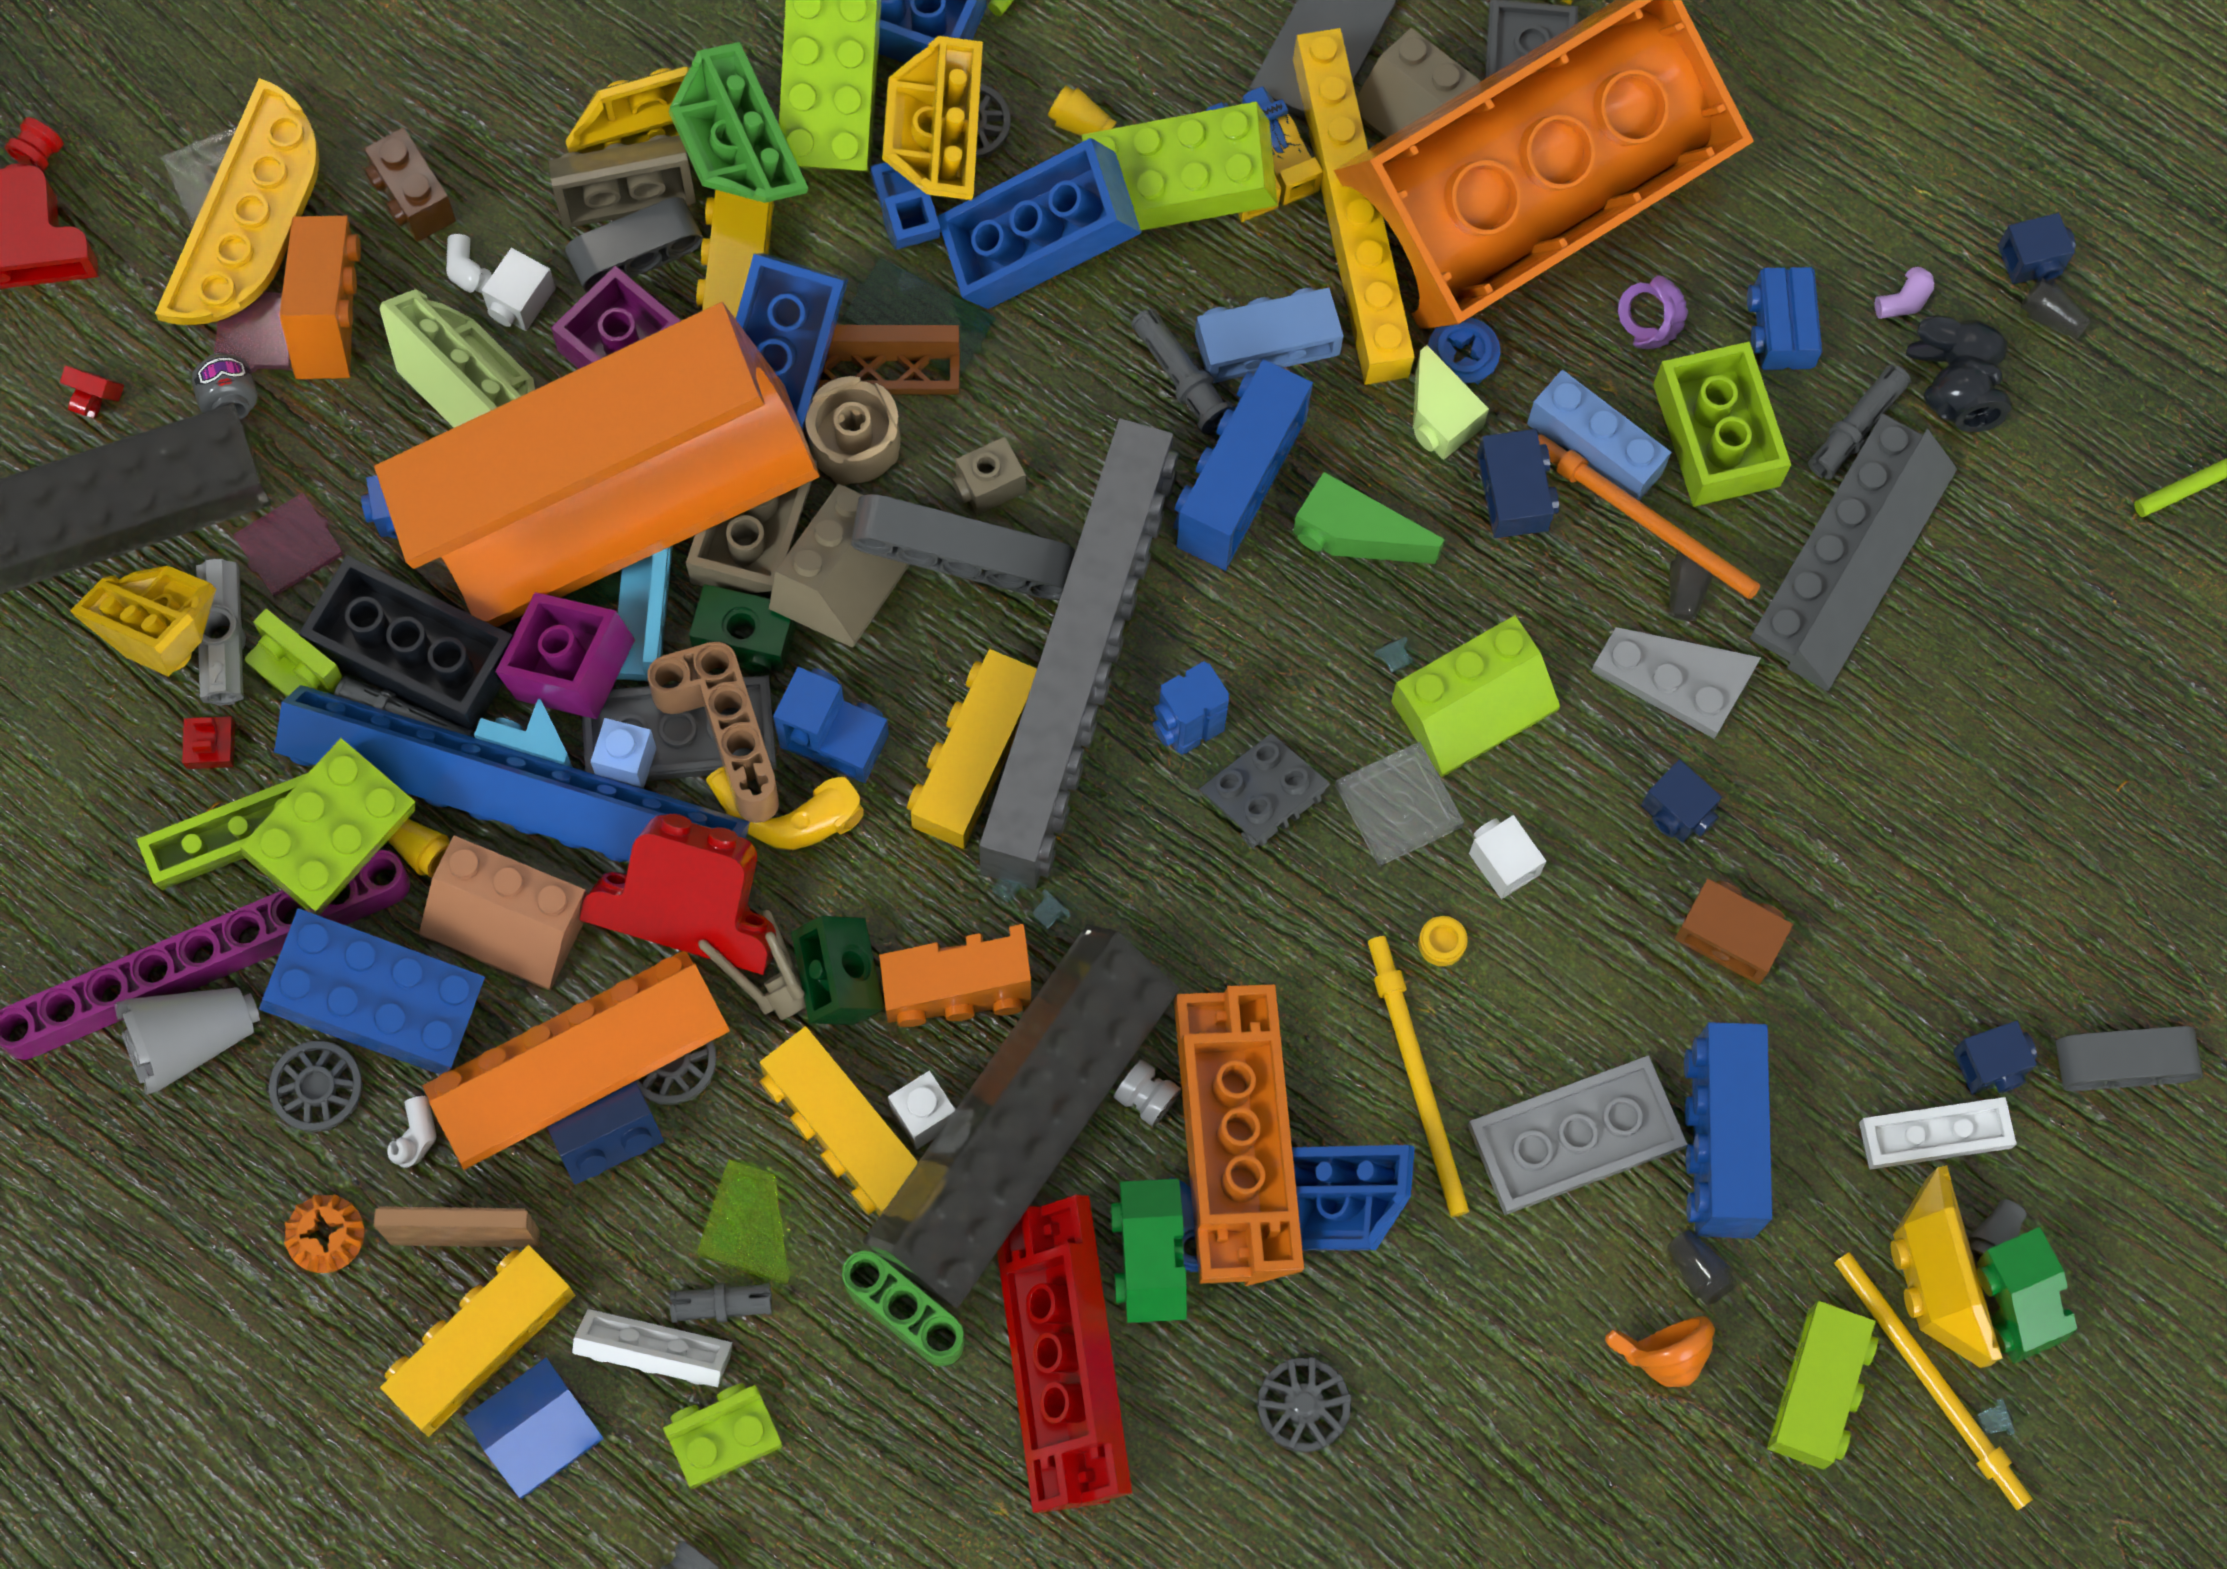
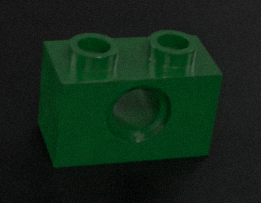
M704 584L689 638L692 647L709 642L725 643L732 648L737 661L743 663V666L751 671L767 674L771 670L784 673L798 622L770 610V599ZM741 626H748L754 629L753 634L745 639H736L731 636L732 632Z
M821 915L791 932L801 985L805 993L804 1001L809 1024L854 1025L884 1010L865 918Z

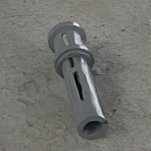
M1149 308L1148 311L1146 309L1143 310L1132 320L1131 327L1142 338L1155 359L1176 386L1175 392L1178 401L1181 404H1187L1199 420L1197 424L1199 430L1204 434L1217 430L1226 410L1235 411L1234 406L1231 402H1224L1213 387L1214 380L1212 376L1203 370L1199 371L1197 366L1194 365L1175 336L1166 327L1155 308Z

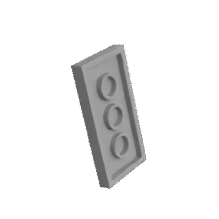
M1649 1055L1471 1120L1467 1125L1504 1216L1680 1151L1687 1146V1142Z

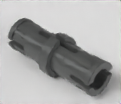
M725 1282L715 1283L714 1288L670 1290L672 1323L716 1318L717 1323L728 1322V1317L772 1315L770 1282L726 1287Z

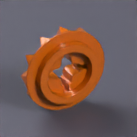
M314 1194L311 1199L304 1203L296 1204L294 1212L289 1220L285 1222L284 1244L291 1258L303 1269L314 1273L334 1272L347 1266L359 1253L364 1241V1223L358 1210L347 1200L336 1194ZM319 1215H321L329 1227L337 1226L339 1228L336 1229V1232L329 1235L328 1252H326V1249L317 1238L309 1239L307 1237L310 1236V1233L318 1230L317 1222H319Z

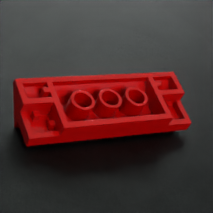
M1073 1195L1041 1207L1025 1206L993 1217L1033 1513L1110 1503V1499L1132 1494L1089 1196Z

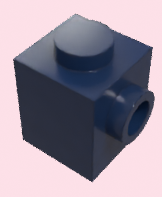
M2055 213L2008 225L1997 246L2013 285L2033 279H2038L2039 282H2046L2057 278L2064 272V269L2075 253V238L2071 229L2064 226L2060 213Z
M1679 759L1647 792L1641 806L1653 816L1652 821L1654 825L1664 835L1671 838L1675 836L1680 842L1684 843L1694 832L1699 837H1702L1718 820L1719 816L1714 811L1722 796Z
M2018 1021L1965 1038L1953 1050L1971 1095L1996 1087L1999 1093L2020 1087L2026 1083L2024 1077L2037 1066L2035 1061L2037 1057L2035 1044L2027 1032H2022Z

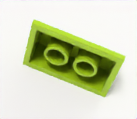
M1516 615L1396 682L1391 703L1441 778L1560 709L1541 652Z

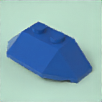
M1411 1145L1292 1147L1302 1250H1376L1411 1197L1415 1147Z

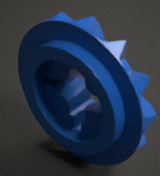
M1469 317L1456 325L1436 327L1428 342V347L1464 384L1475 382L1479 385L1484 378L1494 373L1499 362L1500 344L1496 334L1488 325L1475 318ZM1473 341L1470 354L1473 360L1465 357L1455 363L1456 350L1453 347L1462 349Z

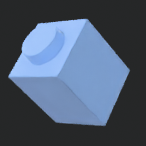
M604 718L591 758V765L595 775L644 789L656 751L651 730Z

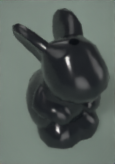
M1935 315L1922 320L1916 331L1922 340L1910 344L1907 348L1906 356L1922 361L1948 363V366L1935 376L1932 385L1928 386L1924 391V400L1928 407L1942 419L1955 423L1959 430L1966 432L1988 431L2001 425L2006 420V415L2012 410L2010 397L2002 390L1995 389V386L2003 380V374L1997 365L2006 357L2008 342L1997 329L1980 320H1969L1959 323L1949 316Z

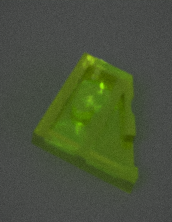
M728 1159L695 1254L696 1256L784 1285L788 1283L790 1272L786 1262L783 1241L784 1231L782 1217L779 1214V1197L775 1174Z

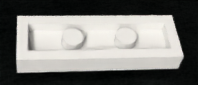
M2006 1097L1867 1117L1859 1122L1869 1170L2011 1149L2016 1145Z
M588 1309L575 1334L572 1354L589 1357L599 1362H611L637 1368L646 1373H658L680 1378L694 1384L718 1387L730 1360L732 1342Z

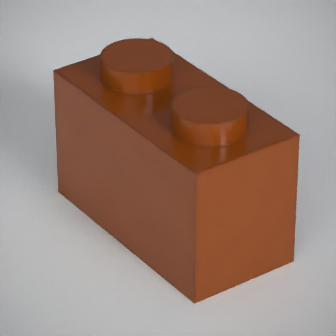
M1707 878L1674 940L1760 985L1776 959L1793 923L1785 920L1784 914L1777 908L1764 903L1757 905L1742 897L1741 891L1734 885L1720 880L1714 882Z

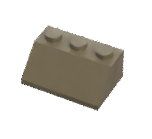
M1411 27L1380 56L1356 98L1361 121L1385 140L1481 81Z
M658 135L646 142L631 145L622 143L612 144L604 150L584 154L570 152L558 159L548 160L551 184L564 229L622 218L672 197L684 198L687 205L696 203L687 153L679 135L672 137L669 135Z
M812 481L696 534L686 561L690 583L702 587L706 584L746 594L772 591L775 571L790 551Z
M838 483L776 569L769 609L853 648L910 564L864 553L851 545L858 499L863 494Z

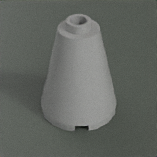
M238 987L124 999L114 1004L117 1019L123 1018L127 1030L122 1033V1037L139 1083H144L146 1095L158 1092L253 1034L252 1023L260 1021L251 993L242 995Z

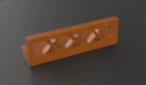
M836 325L821 378L824 377L827 380H820L818 389L826 383L837 379L830 370L840 361H853L862 370L855 377H861V381L874 385L877 383L883 386L890 394L959 395V325ZM886 361H898L907 370L897 380H884L876 372ZM931 361H950V381H931L921 370Z

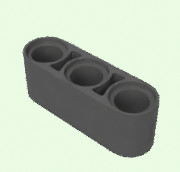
M672 197L577 236L568 243L565 252L585 292H588L614 266L618 267L629 278H634L694 252L702 245L704 237L684 198Z
M2178 1026L2085 1033L2066 1036L2055 1042L2062 1086L2065 1091L2178 1084L2194 1081L2203 1076L2195 1028Z

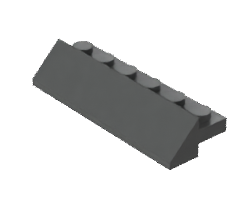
M1882 413L1750 637V640L1790 661L1787 669L1826 691H1829L1957 470L1928 428L1924 435H1921Z

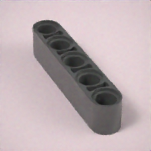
M874 494L863 495L858 499L851 545L855 549L864 553L1048 600H1060L1075 555L1074 548L1058 541Z

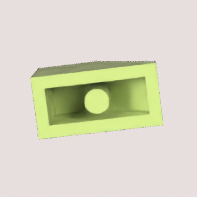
M1426 345L1420 350L1416 366L1413 429L1419 443L1430 452L1434 450L1444 460L1484 428L1489 408Z

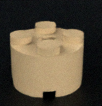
M853 376L834 379L818 389L813 396V401L805 419L809 450L813 460L817 461L818 468L831 477L835 483L841 485L868 482L884 474L898 460L900 449L898 410L890 393L877 383L874 385L861 381V377Z

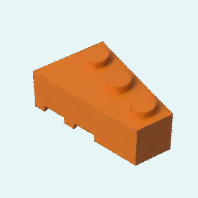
M348 216L292 217L279 317L295 380L350 378L353 294H356L357 290L354 262L360 261L361 246L359 235L351 234Z
M1024 924L1010 926V936L983 942V935L978 933L966 936L967 945L940 948L939 943L936 942L880 954L888 1023L897 1022L899 1027H915L925 1024L926 1018L945 1016L947 1021H964L975 1016L974 1012L994 1010L995 1015H1012L1023 1010L1022 1006H1030L1031 976Z

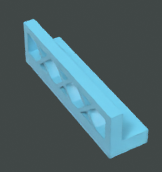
M673 546L622 569L618 615L635 638V641L617 679L648 681L647 672L650 665L663 654Z

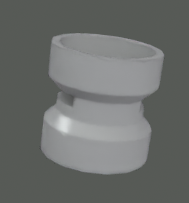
M1142 1059L1125 1077L1115 1092L1114 1098L1125 1107L1136 1105V1109L1140 1111L1141 1119L1151 1127H1154L1172 1107L1182 1089L1171 1080L1155 1079V1068Z

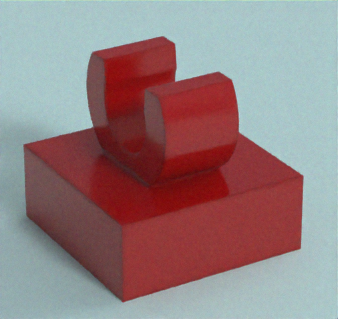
M66 365L59 382L76 389L70 398L68 410L92 418L97 417L101 408L102 398L119 402L124 388V384Z
M231 716L184 718L182 763L186 769L234 767L235 721Z

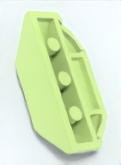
M416 289L381 303L379 309L397 372L453 428L535 390L534 378L472 318L445 304L427 300V295Z

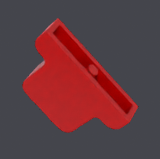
M11 164L4 169H0V289L99 277L97 257L84 233L75 227H59L57 197L44 173L39 168L26 164Z
M678 814L659 815L649 821L633 843L627 875L617 872L604 874L583 900L579 919L586 923L710 959L698 946L700 940H706L735 967L761 975L765 973L774 958L765 936L768 932H773L777 938L774 925L763 915L752 912L748 907L757 863V851L754 845L747 839L739 837L730 829L719 827L711 829L691 823L690 819Z

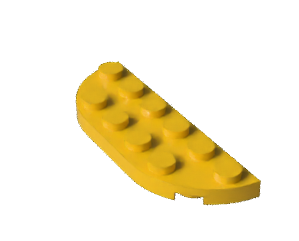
M259 78L156 309L155 314L159 321L178 325H200L216 322L240 312L252 304L268 288L289 246L292 217L302 216L317 180L319 150L311 124L300 105L280 87Z

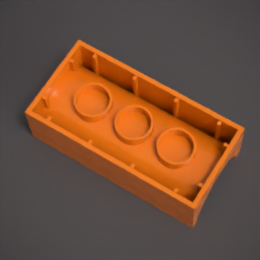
M1615 0L1341 165L1334 172L1342 186L1357 190L1377 208L1400 241L1414 271L1419 290V306L1412 313V316L1419 329L1460 324L1750 145L1754 140L1682 0Z
M723 301L374 465L405 562L413 569H416L441 557L456 581L470 614L495 627H499L524 615L535 592L561 598L820 477L785 385Z

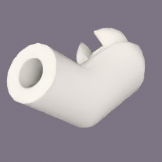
M452 234L448 237L447 276L465 291L471 293L475 290L482 293L481 290L492 276L491 272L488 269L480 268L477 263L470 259V238L468 236Z
M427 1096L413 1097L404 1102L409 1128L402 1137H399L396 1141H391L387 1149L388 1157L394 1164L402 1167H411L418 1164L436 1140L433 1116Z

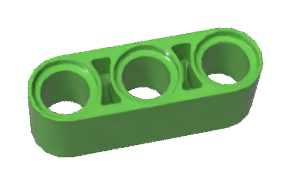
M859 1251L847 1258L843 1265L842 1277L847 1293L855 1302L928 1362L936 1366H947L960 1358L964 1351L965 1341L961 1324L956 1318L879 1255L871 1251ZM867 1266L876 1269L879 1273V1279L872 1287L859 1288L852 1282V1276L859 1268ZM903 1297L914 1300L918 1305L915 1314L906 1320L897 1319L890 1313L892 1303ZM938 1329H947L955 1335L956 1341L949 1350L943 1352L936 1351L928 1345V1338L931 1333Z

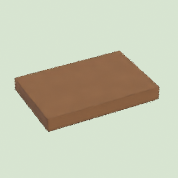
M375 1208L374 1227L392 1246L527 1247L530 1245L532 1248H539L540 1229L526 1209Z

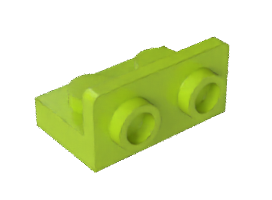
M265 609L253 621L261 639L245 657L247 665L285 696H289L300 685L334 695L338 683L343 678L337 665L268 609Z
M744 1383L729 1387L717 1395L719 1402L700 1410L698 1405L684 1408L670 1417L672 1423L663 1428L691 1490L783 1447L756 1385L747 1389Z

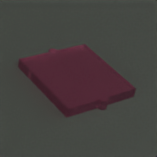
M263 292L259 298L240 312L219 320L217 323L214 354L225 353L239 356L247 361L252 373L257 369L290 370L291 361L279 317L282 293Z
M301 493L233 534L235 540L249 559V569L252 572L257 571L273 597L344 555L327 529L329 527L327 519L319 517L304 493Z

